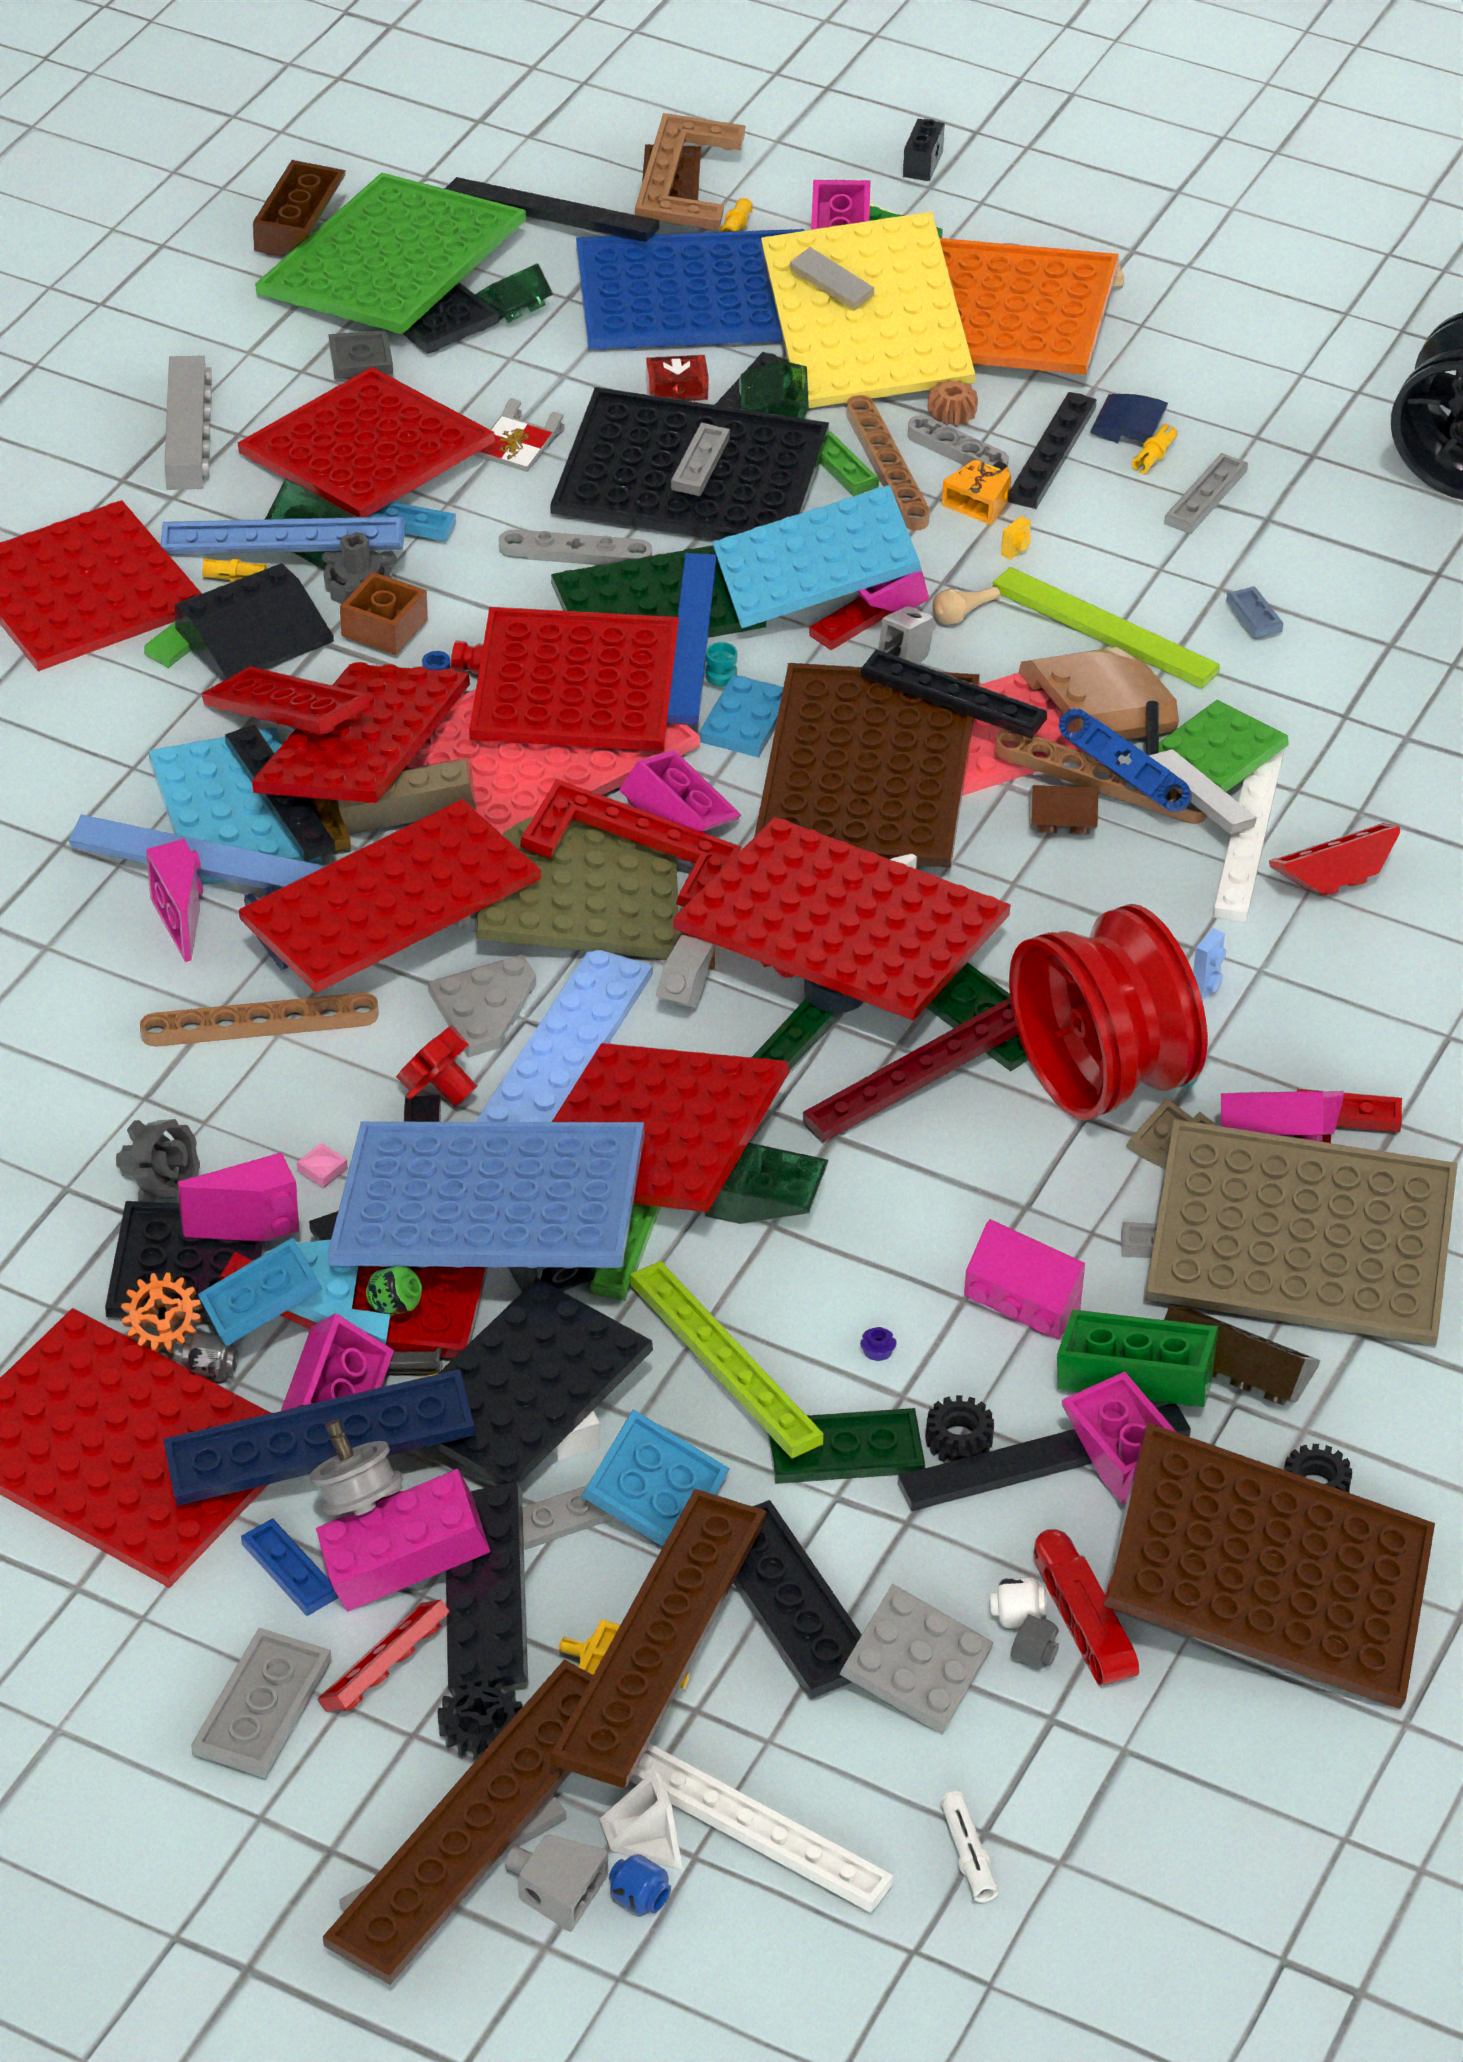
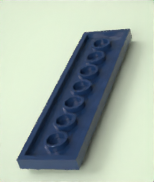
M460 1369L164 1438L163 1441L176 1505L179 1506L311 1474L320 1464L337 1455L331 1441L332 1437L329 1436L325 1427L328 1422L339 1419L344 1430L343 1433L346 1434L351 1448L369 1442L385 1441L390 1448L387 1456L474 1436L476 1432Z

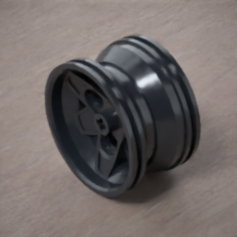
M1463 312L1443 321L1428 336L1416 360L1415 369L1401 387L1391 412L1393 441L1408 468L1433 489L1463 500ZM1447 371H1456V375L1447 373ZM1440 405L1446 407L1451 411L1449 415H1447L1442 410Z

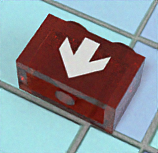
M705 355L646 358V387L648 395L685 401L708 400L709 375Z

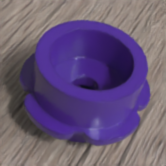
M882 1327L866 1330L862 1335L863 1339L860 1341V1346L865 1356L874 1361L888 1359L897 1345L896 1339L893 1338V1333Z

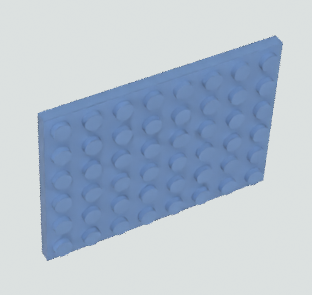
M361 1121L328 1251L329 1266L622 1268L645 1136L644 1122Z

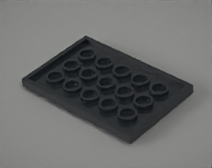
M536 1278L438 1373L441 1374L460 1369L476 1435L432 1445L431 1447L497 1485L518 1481L520 1484L653 1351L652 1340Z

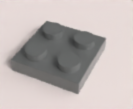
M387 330L328 334L334 379H351L370 367L386 375L393 374V361Z

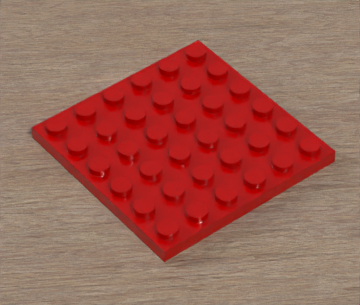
M370 367L239 441L238 450L240 454L357 518L368 517L473 454L480 452L485 447L494 443L495 437L494 431L385 373Z
M123 500L109 503L106 506L0 542V625L37 671L175 622V604L202 594Z
M489 607L469 728V740L664 751L679 617Z
M601 1043L552 1122H644L645 1136L633 1204L708 1212L790 1070L787 1061Z

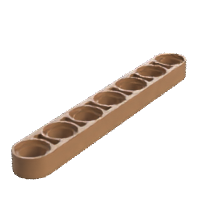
M867 396L850 397L847 401V418L882 486L890 485L906 528L914 531L925 529L929 524V507L873 400ZM855 408H863L866 410H856ZM870 425V426H875V427H873V428H867V427H863V426ZM873 443H882L884 445H873ZM881 461H893V463H884ZM898 478L902 479V481H893L890 479ZM907 496L912 497V499H902L899 497ZM909 515H921L922 517H910Z
M1006 729L999 731L997 734L994 750L998 757L1006 761L1082 787H1099L1100 793L1187 823L1198 824L1207 818V815L1202 811H1192L1188 808L1180 812L1165 810L1140 791L1126 788L1124 785L1127 783L1084 752L1037 736L1030 739ZM1012 741L1016 743L1018 746L1015 748H1007L1002 744V742ZM1041 751L1049 757L1041 759L1035 757L1032 753ZM1074 762L1079 768L1069 769L1063 763ZM1103 772L1110 778L1105 780L1098 779L1094 776V773ZM1174 788L1167 793L1171 797L1168 800L1171 803H1175L1177 800L1179 801V798H1182L1181 794Z
M352 993L156 1012L148 1014L141 1019L140 1033L141 1039L146 1045L158 1047L362 1027L371 1025L378 1019V1001L375 996L369 993ZM360 1006L371 1008L370 1011L365 1013L355 1011ZM324 1010H335L337 1012L332 1016L320 1014ZM290 1013L303 1015L299 1019H288L286 1017ZM258 1016L268 1018L267 1021L262 1023L252 1021L254 1017ZM220 1020H231L234 1022L229 1026L217 1024ZM187 1023H196L199 1025L197 1028L191 1030L184 1029L182 1027ZM154 1026H160L164 1028L163 1031L158 1033H151L147 1031L149 1028Z

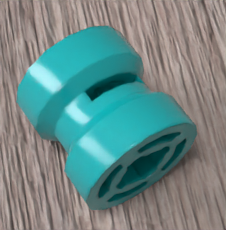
M717 642L711 644L706 649V662L708 665L706 666L705 678L711 685L725 687L732 675H737L735 664L737 663L738 651L732 644Z

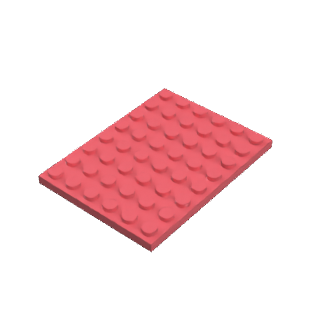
M475 689L458 699L404 769L469 757L477 808L475 811L503 834L517 823L536 814L556 779L604 795L622 786L637 761L675 750L682 756L700 747V736L686 724L667 723L664 751L469 740Z

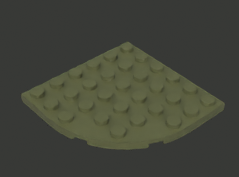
M533 817L517 823L502 834L541 869V879L477 911L476 939L583 951L603 950L619 955L667 960L679 940V931L673 929V919L678 914V905H676L678 898L676 856L652 849L646 845L622 838L575 819L572 821L551 858L520 847L521 837Z

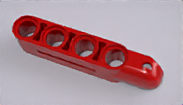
M1057 1529L1043 1531L1035 1540L1034 1562L1096 1683L1099 1686L1137 1676L1139 1674V1662L1136 1652L1114 1610L1103 1606L1106 1595L1087 1560L1079 1555L1072 1540L1065 1532Z

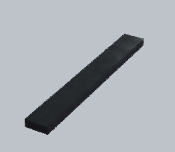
M456 177L444 188L523 209L526 211L527 217L647 242L659 230V220L459 177Z
M1171 1403L1156 1407L1177 1433L1190 1437L1191 1428L1177 1404ZM1075 1429L901 1474L898 1475L897 1484L910 1510L915 1511L1092 1464V1461Z

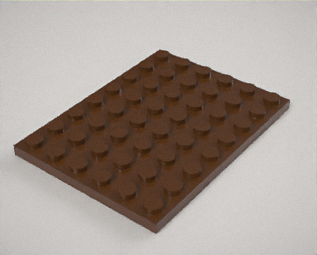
M788 663L754 837L774 817L809 830H815L836 840L847 842L863 850L874 852L887 859L914 854L917 856L916 866L951 868L974 718L862 678V667ZM941 672L966 682L980 685V674Z
M1147 1422L1142 1433L1103 1606L1401 1710L1407 1697L1435 1523Z

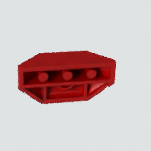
M1380 823L1370 828L1269 860V865L1272 869L1304 889L1317 891L1319 895L1334 894L1339 891L1338 887L1346 884L1348 886L1361 885L1367 882V877L1379 874L1400 834V827L1398 825Z

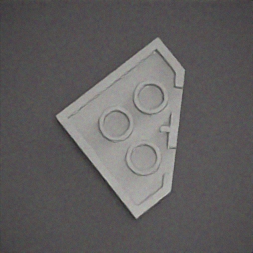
M520 954L428 982V992L448 1026L453 1025L466 1039L469 1046L464 1052L469 1058L501 1047L505 1040L506 1031L510 1025L515 1023L523 1009L525 998L528 993H532L536 986V974L524 955Z

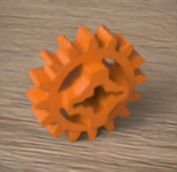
M166 1272L163 1281H159L155 1273H152L150 1276L151 1283L145 1284L144 1281L139 1279L137 1280L140 1288L139 1291L128 1290L126 1292L132 1301L131 1303L122 1304V1310L129 1315L121 1320L125 1327L133 1326L127 1334L131 1340L140 1336L138 1345L142 1348L147 1347L150 1343L153 1352L159 1353L161 1346H165L169 1353H173L174 1343L178 1342L184 1347L186 1343L184 1337L187 1334L194 1336L197 1333L192 1325L193 1323H202L203 1319L201 1315L194 1313V1311L201 1309L202 1304L200 1300H191L197 1294L194 1287L184 1290L186 1286L184 1278L180 1277L173 1283L171 1274ZM165 1291L173 1292L183 1300L179 1298L171 1299L165 1295ZM150 1295V1298L145 1304V1306L140 1307L144 1299ZM165 1307L167 1310L165 1312V1319L159 1320L157 1317L159 1308ZM184 1319L182 1325L174 1332V1328L179 1320ZM141 1327H153L158 1330L159 1336L149 1334Z

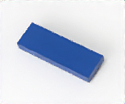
M273 1518L241 1536L243 1547L306 1616L339 1598L331 1585V1581Z

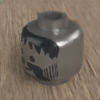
M198 1332L194 1335L191 1343L184 1344L182 1365H188V1370L191 1374L201 1375L212 1382H223L229 1374H235L238 1363V1346L232 1343L226 1347L219 1334Z

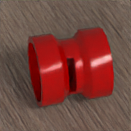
M456 640L451 654V669H455L457 672L468 670L474 675H478L483 644L478 643L475 646H469L466 641Z

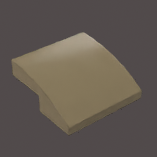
M1166 1098L1130 1138L1126 1147L1147 1161L1166 1169L1173 1119L1218 1125L1200 1111L1194 1118Z

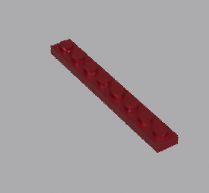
M1010 998L803 1112V1122L825 1142L1016 1036L1018 1031Z

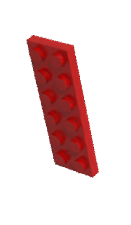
M252 666L201 693L204 705L219 708L222 711L235 712L238 715L255 717L258 720L275 722L278 725L295 727L298 730L315 732L318 735L332 732L335 729L334 726L343 721L359 716L360 711L370 706L366 693Z

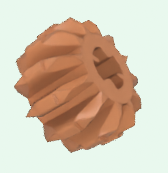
M949 379L947 383L938 382L936 387L930 389L927 409L933 419L943 422L945 425L953 424L957 427L959 423L968 424L969 420L975 418L978 397L977 391L973 390L970 384L963 385L961 380L952 382Z

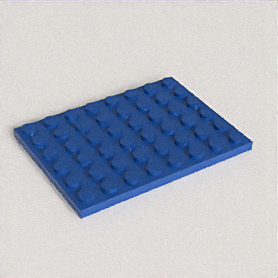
M786 229L655 234L647 242L620 236L577 237L576 251L588 349L604 350L607 348L625 347L632 349L650 346L722 345L725 343L751 344L754 342L779 343L784 341L764 259L761 238L805 230Z

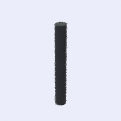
M1148 701L1146 703V754L1153 755L1159 753V703L1157 701Z

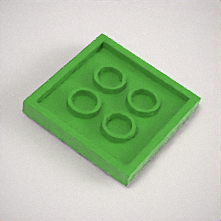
M1217 699L1159 742V753L1173 749L1227 792L1286 748L1289 742L1287 734Z

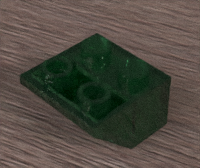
M777 360L742 373L739 377L740 409L804 419L809 408L807 366Z

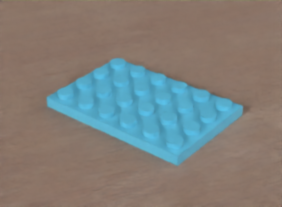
M890 485L712 542L741 629L922 570Z
M276 727L260 729V733L273 752L276 753L282 745ZM225 737L149 750V760L174 834L313 864L322 862V856L308 861L303 860L260 794L253 793L252 782L227 747ZM198 875L202 885L226 881Z

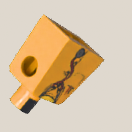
M979 460L971 461L943 481L942 506L992 525L1008 501V492L1011 487V475L1009 474L1008 466L1000 461L996 462L993 466Z

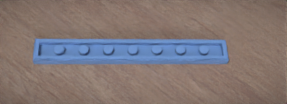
M403 517L163 522L161 547L168 554L341 551L340 541L342 537L358 532L365 534V538L369 540L370 550H403L405 519Z
M82 814L68 840L72 848L147 864L146 849L185 839L190 850H196L201 863V869L197 870L198 875L263 889L271 886L274 891L325 867Z

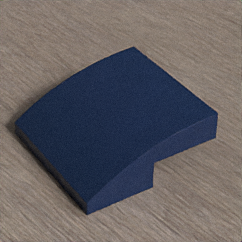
M1109 394L1090 433L1115 443L1119 442L1122 435L1144 443L1148 438L1154 436L1166 411L1168 402L1137 394Z

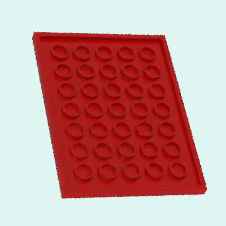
M774 817L674 917L673 929L914 1021L1010 915L1011 904L998 900L993 896H987L968 889L963 885L941 879L933 874L914 869L904 863L879 856L874 852L852 846L847 842L825 836L815 830H809L790 823L788 820Z
M72 1308L0 1377V1495L170 1588L269 1484L177 1506L163 1439L271 1414V1412L201 1375L191 1374L188 1368L157 1352H153L152 1349L146 1346L142 1348L138 1345L137 1341L131 1340L122 1333Z

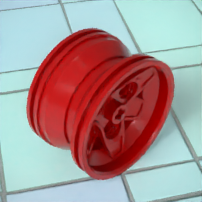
M1127 904L1102 913L1096 919L1090 937L1068 931H1060L1058 933L1047 932L1022 941L1015 949L1010 963L1009 991L1018 1035L1038 1080L1053 1101L1067 1114L1080 1120L1093 1119L1112 1112L1120 1104L1126 1102L1141 1081L1156 1090L1168 1091L1188 1084L1200 1075L1206 1061L1208 1047L1207 1022L1202 997L1194 973L1178 941L1153 912L1137 904Z

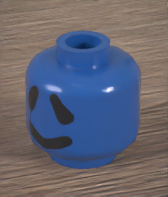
M634 1854L626 1860H618L609 1873V1880L612 1881L610 1886L612 1899L640 1916L646 1915L649 1912H658L664 1906L671 1893L667 1871L640 1854Z

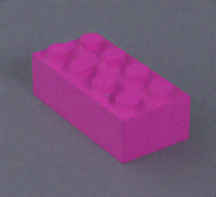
M458 1469L376 1502V1507L367 1513L355 1515L352 1512L315 1528L331 1585L347 1612L491 1552L473 1495Z

